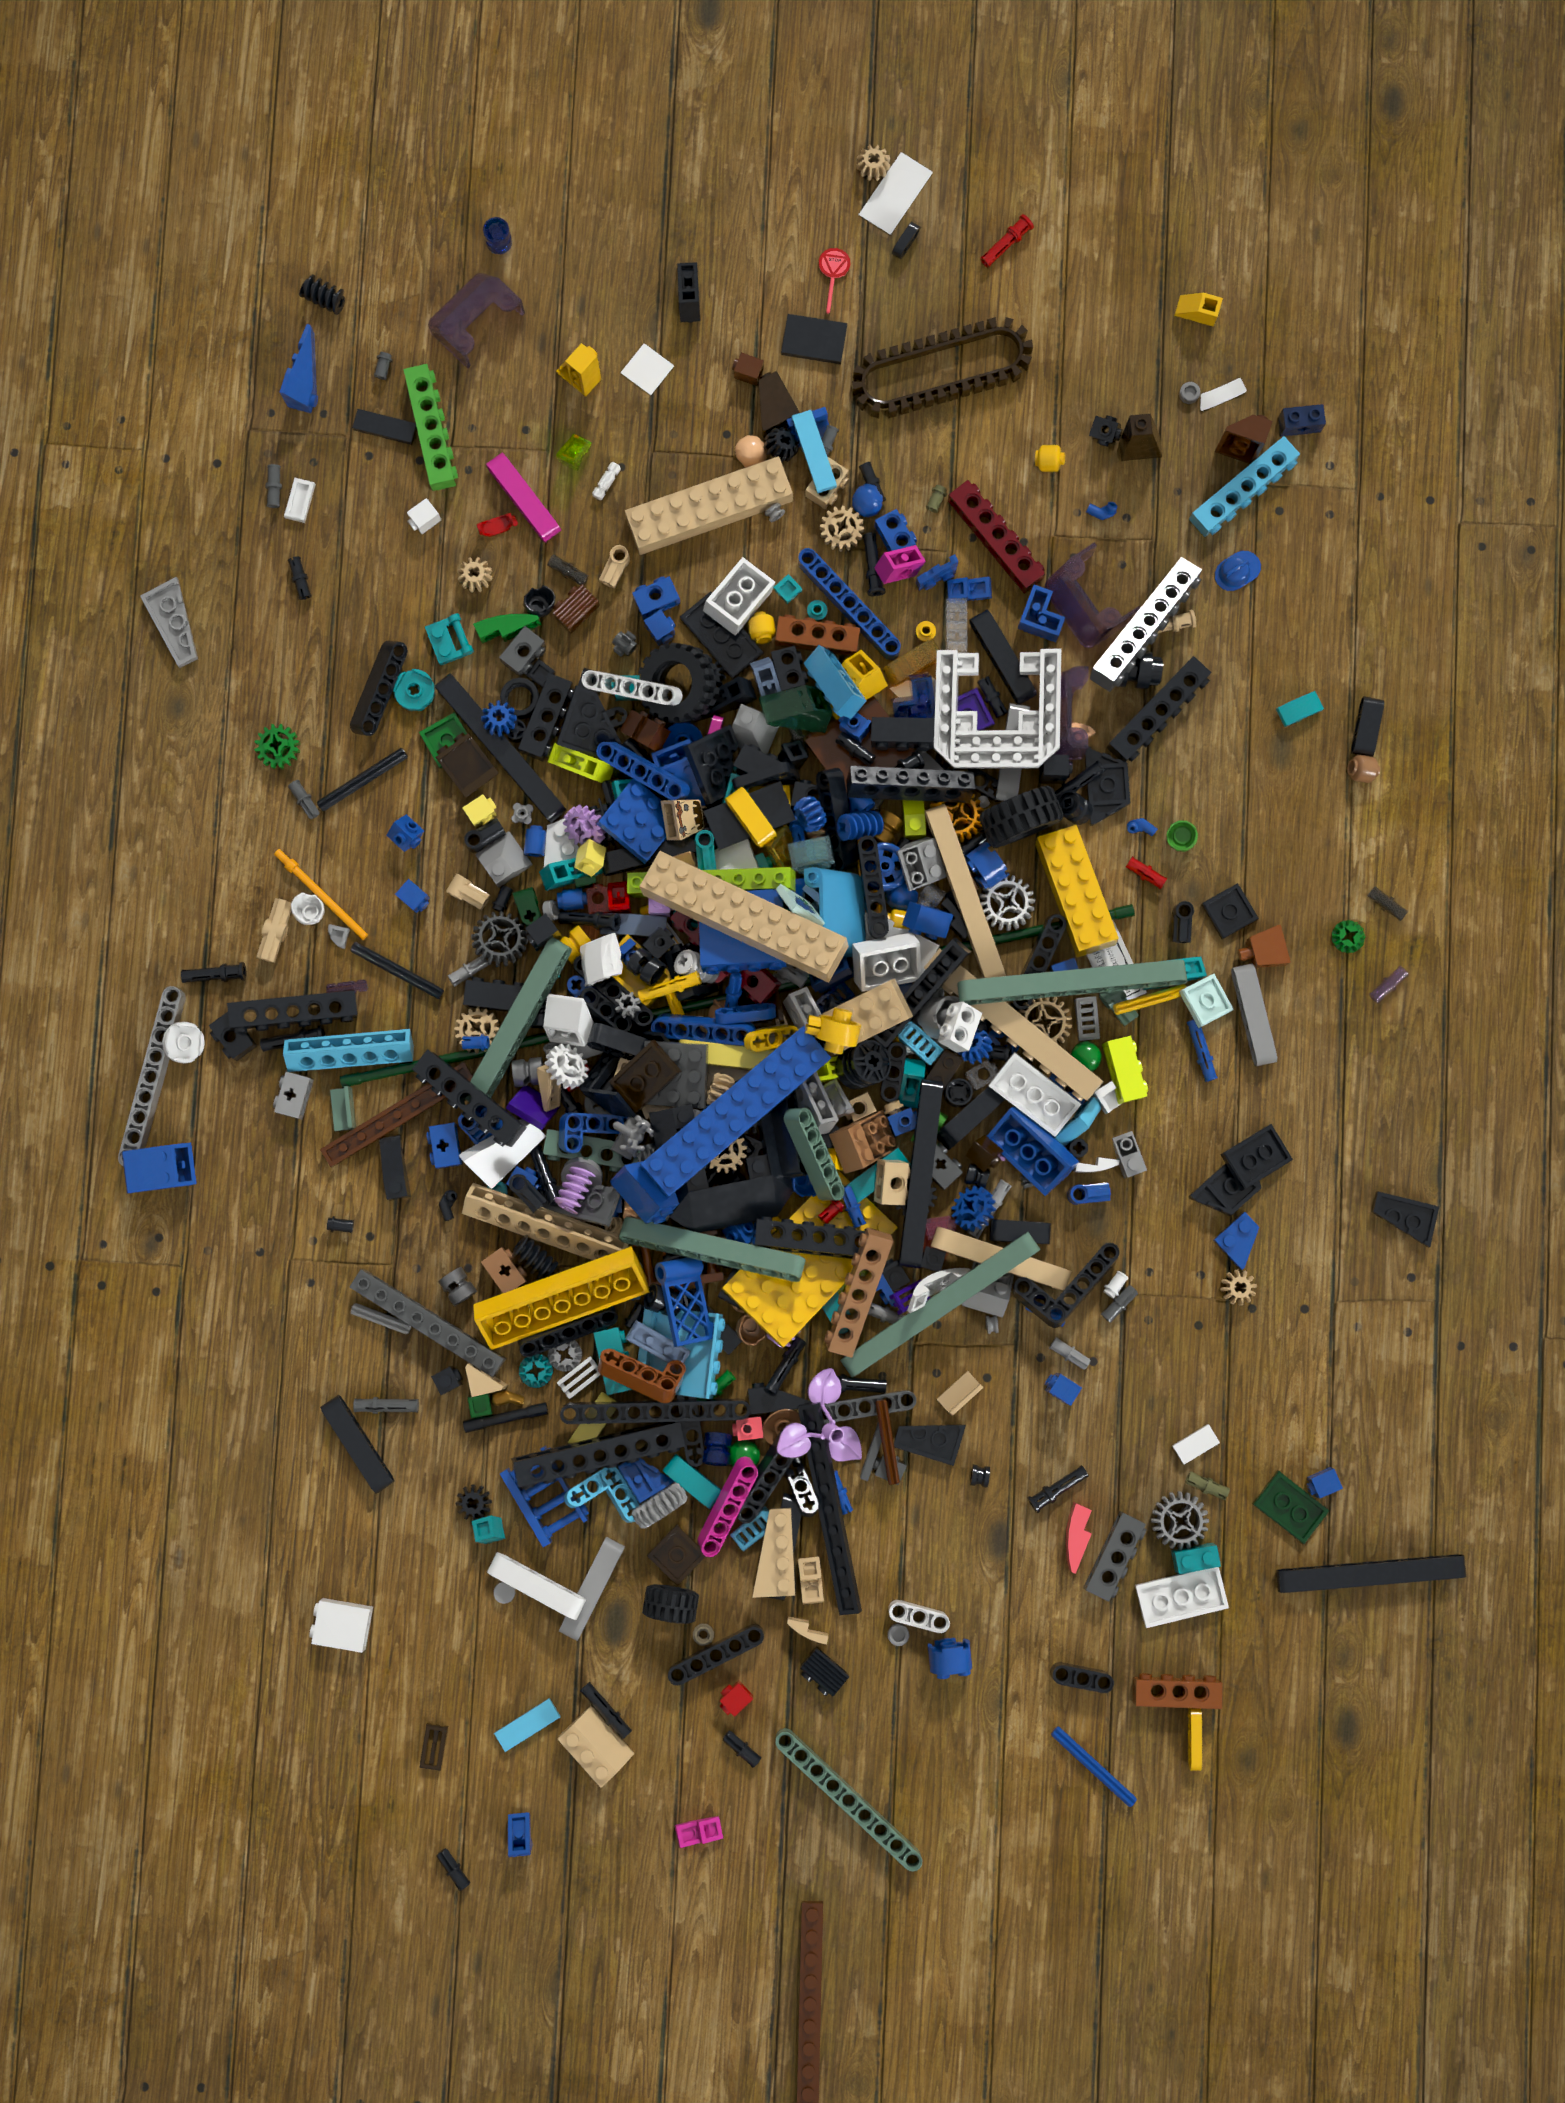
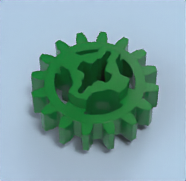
M271 724L270 730L264 727L265 733H258L261 739L255 740L256 745L259 747L254 750L256 753H261L258 755V759L260 761L264 760L263 764L265 766L271 763L272 769H275L277 765L284 769L285 763L291 766L290 760H297L294 754L300 753V750L296 747L300 745V741L295 740L298 737L295 732L291 733L292 729L290 727L284 730L283 724H280L278 728ZM280 734L287 736L289 739H282ZM277 741L280 743V746H278V752L274 749L277 747ZM266 754H273L275 759L269 758Z

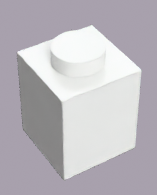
M427 498L407 512L410 518L408 520L409 525L414 531L418 529L421 534L441 521L439 513Z

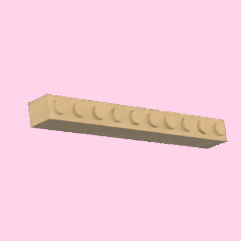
M940 948L929 960V962L925 965V969H927L929 965L935 960V958L941 953L942 950ZM960 965L941 988L950 995L953 992L958 995V982L977 978ZM996 1002L970 1005L982 1013L980 1018L982 1021L987 1019L992 1023L990 1028L999 1035L1001 1032L1008 1036L1006 1041L1015 1048L1018 1045L1025 1050L1022 1054L1033 1061L1035 1058L1041 1063L1039 1068L1048 1075L1050 1072L1057 1076L1055 1081L1064 1088L1067 1085L1074 1090L1071 1094L1080 1101L1083 1099L1088 1101L1104 1082L1008 1003Z

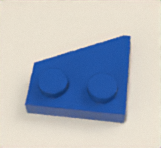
M954 554L949 557L950 562L942 566L937 564L929 571L918 576L916 579L918 589L925 588V590H928L942 579L947 581L953 578L959 562L956 555Z
M1243 1212L1213 1241L1240 1270H1243L1259 1226L1246 1212Z

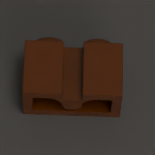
M631 709L620 732L654 751L661 750L671 731L664 728L666 723L657 718H654L652 721L650 720L651 715L642 710L638 713Z

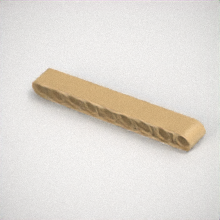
M945 804L925 810L931 834L936 840L943 867L959 913L964 921L982 978L1006 976Z

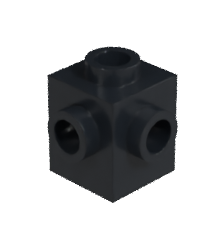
M1108 415L1105 418L1095 416L1089 436L1097 439V444L1108 447L1109 443L1115 445L1116 441L1120 440L1123 429H1120L1121 424L1117 423V418Z

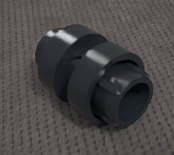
M1146 651L1141 659L1137 658L1135 660L1136 664L1132 671L1124 674L1125 678L1119 687H1126L1127 681L1134 682V687L1139 689H1148L1149 685H1159L1162 679L1163 659L1161 657H1153L1152 652Z

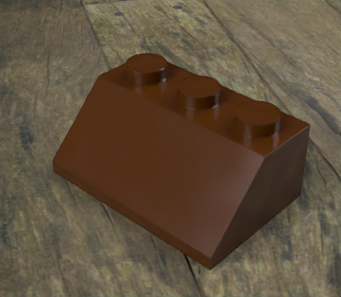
M1251 415L1227 426L1215 452L1251 464L1257 459L1265 445L1273 421L1268 420L1264 415Z

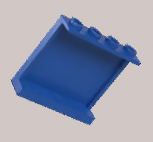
M776 889L747 891L784 908V901ZM699 922L700 966L703 973L706 972L707 974L714 975L720 971L738 973L740 970L757 972L766 968L780 970L782 967H787L786 962Z

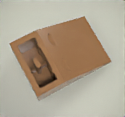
M883 1110L829 1134L845 1174L863 1169L898 1148Z

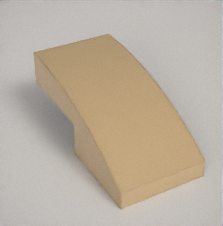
M819 1557L798 1559L803 1604L824 1602Z
M788 1616L787 1624L796 1632L810 1640L827 1645L828 1633L808 1629L809 1620Z

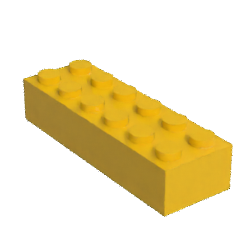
M1077 825L1037 837L1035 845L1060 914L1066 920V930L1076 957L1078 958L1115 946L1119 937Z

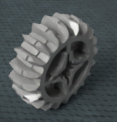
M674 1483L635 1508L632 1515L636 1524L640 1528H647L684 1504L688 1497L683 1487L679 1483Z
M1178 1491L1177 1498H1175V1495L1170 1492V1500L1162 1496L1164 1504L1156 1502V1506L1160 1509L1159 1511L1152 1510V1513L1157 1515V1518H1151V1522L1158 1523V1525L1152 1527V1530H1160L1156 1537L1160 1539L1164 1536L1162 1540L1164 1545L1170 1541V1548L1173 1549L1177 1543L1178 1549L1182 1550L1183 1543H1185L1186 1548L1190 1549V1541L1198 1545L1196 1537L1204 1539V1535L1200 1532L1201 1530L1208 1531V1528L1203 1526V1523H1209V1519L1202 1518V1516L1208 1514V1511H1200L1204 1504L1202 1502L1196 1504L1198 1501L1196 1496L1190 1500V1493L1186 1492L1183 1498L1182 1492ZM1174 1504H1187L1179 1512L1169 1509ZM1192 1509L1196 1515L1195 1527L1189 1522ZM1165 1514L1171 1519L1168 1532L1164 1527ZM1172 1514L1177 1517L1184 1516V1523L1187 1524L1188 1527L1180 1523L1176 1525V1518L1173 1517ZM1181 1529H1186L1189 1532H1191L1189 1535L1185 1537H1173V1535L1175 1533H1178Z

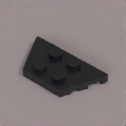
M1085 746V769L1099 760L1106 770L1087 783L1088 801L1092 804L1093 808L1089 822L1090 826H1093L1130 805L1128 763Z
M1225 1163L1188 1197L1193 1201L1231 1216L1262 1187L1260 1181L1247 1189L1241 1190Z

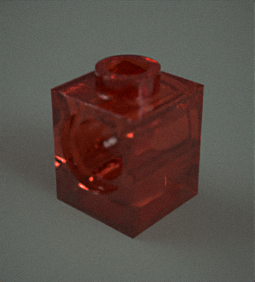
M593 884L591 888H586L589 914H594L598 911L610 913L607 886L603 887V884ZM602 895L604 897L603 902L600 904L593 903L594 896Z

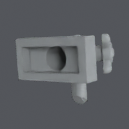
M636 1115L634 1118L628 1117L624 1124L615 1121L613 1128L620 1133L610 1150L628 1160H631L632 1156L634 1158L637 1157V1151L645 1150L644 1146H638L644 1140L645 1132L647 1131L650 1135L653 1134L651 1123L639 1115Z

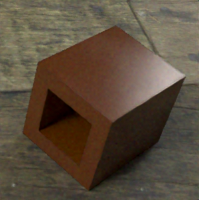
M741 352L739 359L735 358L733 362L734 378L757 386L764 369V360Z

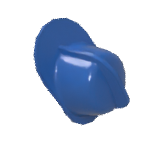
M1239 551L1217 566L1215 580L1224 590L1235 591L1240 589L1259 575L1261 570L1260 560L1252 552Z

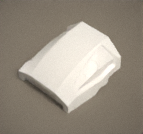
M615 933L580 946L585 987L592 986L596 982L603 981L611 976L622 974L621 951Z

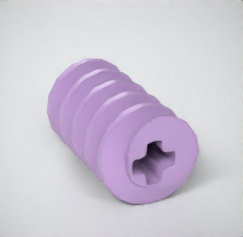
M570 1167L569 1171L572 1174L566 1175V1179L569 1182L562 1183L565 1190H559L558 1193L561 1197H556L555 1202L562 1209L578 1214L573 1208L582 1206L577 1200L585 1199L581 1192H588L589 1190L584 1185H592L588 1177L596 1176L583 1168Z

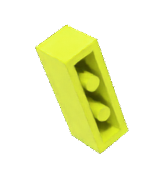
M1131 1036L1103 1043L1102 1047L1111 1080L1116 1086L1114 1090L1118 1104L1147 1097L1148 1086L1142 1078V1064L1140 1060H1137V1046Z

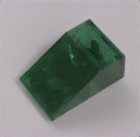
M803 685L759 698L766 723L773 727L779 726L794 730L801 729L825 733L833 714L830 703L824 698L825 694L814 686Z

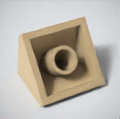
M468 1363L465 1367L472 1397L500 1391L508 1386L507 1383L499 1378L491 1377L471 1363Z

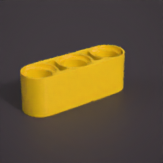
M740 787L725 798V802L759 848L777 836L773 827L743 787Z

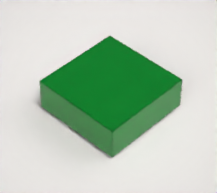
M489 1393L467 1397L471 1418L493 1414Z

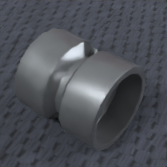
M542 1057L530 1058L528 1062L524 1059L512 1060V1074L515 1087L527 1086L529 1082L532 1085H539L537 1068L543 1066Z
M462 1267L453 1270L438 1281L442 1289L449 1292L448 1298L453 1306H457L477 1292L473 1284L466 1281L467 1275Z

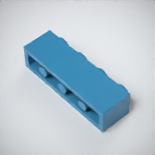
M818 645L804 662L808 669L807 673L817 682L815 685L825 694V700L832 704V710L840 717L845 716L852 719L867 700L834 653Z

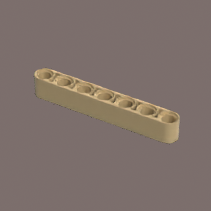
M938 1226L931 1244L933 1248L980 1264L1003 1249L1002 1247ZM1030 1257L1007 1273L1019 1277H1027L1031 1281L1064 1291L1072 1271Z

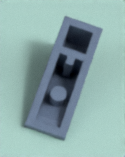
M767 657L749 663L765 713L782 720L781 723L789 721V715L771 659Z

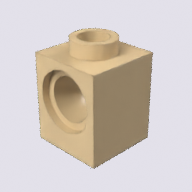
M868 1092L849 1101L852 1107L856 1103L862 1104L865 1109L862 1114L851 1113L845 1116L848 1121L852 1120V1122H855L877 1112Z

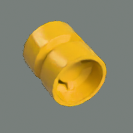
M579 925L569 932V938L562 937L559 939V941L572 949L568 958L571 964L580 956V946L591 942Z

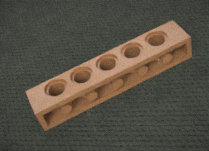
M866 1228L865 1233L860 1235L858 1242L860 1248L858 1253L853 1255L851 1262L853 1267L851 1273L848 1272L846 1275L845 1290L839 1295L838 1310L833 1312L831 1330H828L825 1334L824 1343H826L828 1351L853 1357L893 1244L891 1234ZM870 1250H875V1251H876V1253H875L874 1256H871V1257L866 1256V1253H867L868 1251H870ZM862 1270H869L866 1276L859 1275ZM856 1289L862 1290V1293L859 1295L852 1294ZM848 1309H855V1312L853 1314H846V1311ZM842 1328L849 1329L845 1334L839 1333Z

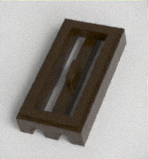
M426 1724L419 1768L441 1771L449 1726ZM434 1730L429 1764H426L430 1731ZM439 1731H442L437 1765H434Z

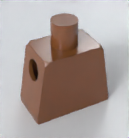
M1281 924L1249 937L1246 940L1248 947L1238 949L1239 960L1251 959L1255 968L1286 966L1291 963Z

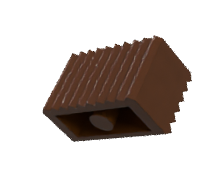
M581 584L579 587L574 586L568 592V597L564 601H558L554 605L552 613L554 618L571 634L599 608L600 604L598 599Z

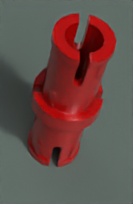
M1133 856L1125 867L1139 875L1141 880H1147L1158 887V889H1161L1167 880L1166 877L1154 871L1152 866H1146Z

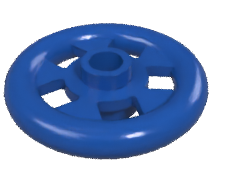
M877 843L880 867L882 863L888 865L887 870L881 867L884 892L895 890L905 881L902 868L899 871L894 870V862H899L896 851L900 848L891 843ZM870 846L865 851H871L873 846ZM884 851H889V852H891V853H892V857L889 858V857L883 856V852H884ZM870 862L864 864L866 871L871 872L875 870V864L873 865ZM892 875L894 881L886 883L884 877ZM871 882L868 884L871 888L878 890L876 883Z

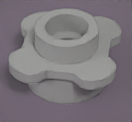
M515 803L513 805L514 815L511 817L514 823L530 824L532 822L531 812L533 811V806Z

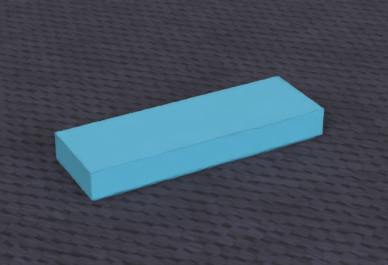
M548 1698L494 1734L506 1752L561 1716L551 1699Z

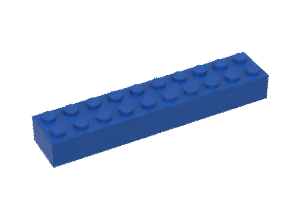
M802 1026L644 1160L640 1167L668 1199L831 1059L830 1055L812 1035L805 1034V1026Z

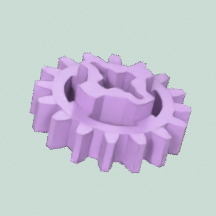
M578 805L576 808L572 807L564 816L566 820L563 822V825L567 826L564 831L570 833L568 838H573L575 845L578 843L582 845L588 839L600 844L605 839L604 834L606 832L596 824L601 815L596 816L595 810L589 811L587 805L583 808L581 805Z

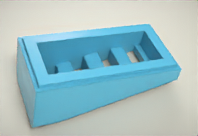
M912 1021L898 1035L899 1041L929 1066L944 1052V1049ZM914 1031L915 1034L908 1040L907 1037ZM920 1036L922 1039L916 1045H914L913 1043ZM927 1042L928 1045L921 1052L919 1049ZM933 1047L935 1050L929 1057H927L926 1054Z
M765 1506L752 1522L743 1523L730 1534L742 1551H745L765 1535L766 1524L760 1518L762 1516L767 1523L769 1510ZM756 1521L762 1530L759 1531L753 1522ZM747 1527H749V1528L752 1530V1532L755 1534L754 1537H753V1536L750 1534V1532L746 1529ZM740 1532H743V1534L749 1540L747 1543L739 1534Z

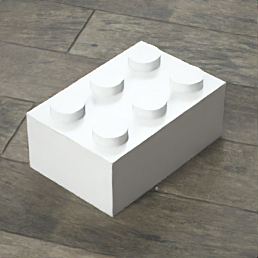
M742 557L706 600L703 611L736 636L772 593L775 581Z
M913 933L852 944L854 982L862 992L871 990L894 978L897 984L900 985L915 982L921 976L920 942Z

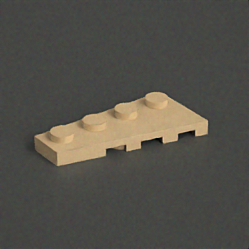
M791 1508L769 1509L752 1598L795 1596Z

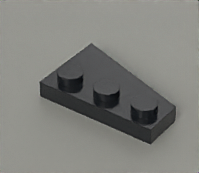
M966 1425L898 1426L894 1447L954 1466Z

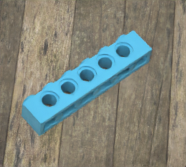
M1283 436L1191 514L1189 520L1204 537L1210 533L1214 535L1221 529L1222 526L1220 524L1225 520L1227 522L1231 521L1237 515L1236 511L1239 508L1245 509L1252 502V497L1255 495L1259 497L1263 494L1270 482L1276 483L1283 476L1281 473L1284 470L1290 471L1295 467L1300 453ZM1272 460H1278L1280 466L1274 465ZM1257 473H1263L1265 475V478H1259L1257 476ZM1241 486H1248L1250 491H1244ZM1226 498H1232L1235 504H1229ZM1211 511H1217L1220 517L1212 516Z
M410 1029L284 1040L283 1049L288 1072L411 1062L414 1055V1045Z

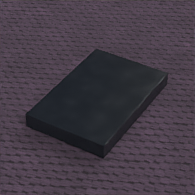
M788 314L781 355L841 364L848 323Z
M1272 1124L1220 1154L1241 1190L1247 1189L1293 1160Z

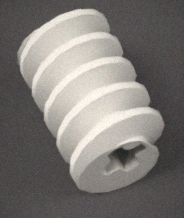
M683 950L675 959L674 969L683 976L698 971L702 983L707 982L710 984L715 982L719 976V973L714 975L707 974L706 972L703 973L700 966V954L692 950Z

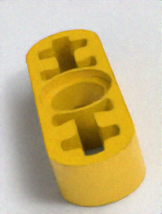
M781 1025L752 1031L745 1036L744 1045L746 1049L755 1052L778 1048L799 1029L792 1025ZM791 1031V1035H789L788 1038L783 1037L782 1034L786 1035L789 1034ZM771 1033H774L775 1041L770 1044L769 1036ZM761 1039L762 1042H755L753 1045V1041Z
M1188 1708V1765L1190 1771L1202 1770L1201 1708Z

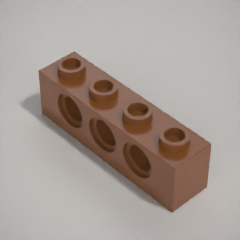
M783 615V617L779 616L775 646H795L796 649L814 651L820 645L834 654L852 656L857 652L860 628L854 624L837 625L836 622L829 620L824 621V623L816 622L813 618L795 619L796 617L793 615ZM795 628H800L803 633L796 636L792 631ZM815 631H820L823 633V637L817 639L812 634ZM841 634L844 639L842 641H835L833 636Z
M1140 1673L1139 1677H1133V1703L1135 1706L1222 1709V1682L1216 1679V1676L1205 1675L1203 1679H1195L1194 1675H1182V1678H1174L1172 1674H1161V1677H1152V1674ZM1154 1685L1161 1686V1691L1157 1695L1151 1694V1689ZM1178 1685L1182 1686V1693L1178 1696L1173 1695V1688ZM1198 1686L1204 1688L1201 1696L1194 1695V1690Z

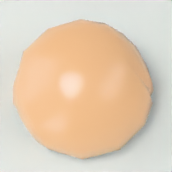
M747 435L736 444L735 455L744 467L747 468L766 461L767 449L763 448L764 442L759 437Z

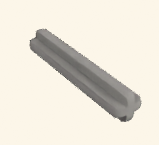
M355 1303L351 1308V1314L398 1332L409 1334L411 1326L404 1321Z

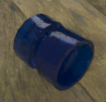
M493 217L485 222L483 233L488 249L495 254H503L509 251L512 246V238L508 223L500 217Z
M706 1432L704 1446L707 1449L703 1451L702 1463L712 1466H729L730 1453L727 1452V1449L731 1448L732 1435Z

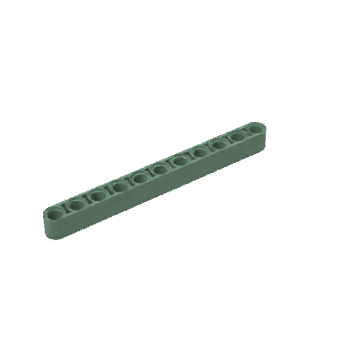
M1168 960L970 979L958 982L957 987L959 1002L975 1005L1180 985L1187 982L1184 960Z
M1025 1233L928 1299L924 1307L906 1314L856 1348L852 1358L843 1357L840 1360L853 1378L1041 1249L1030 1233Z

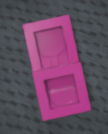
M719 1816L674 1825L680 1848L723 1839Z

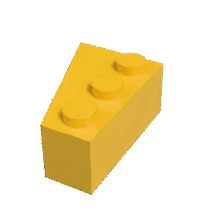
M582 343L555 371L585 397L601 381L597 352L592 347H586Z

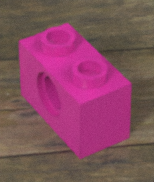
M914 545L884 553L874 568L883 584L916 576L926 561L918 547Z

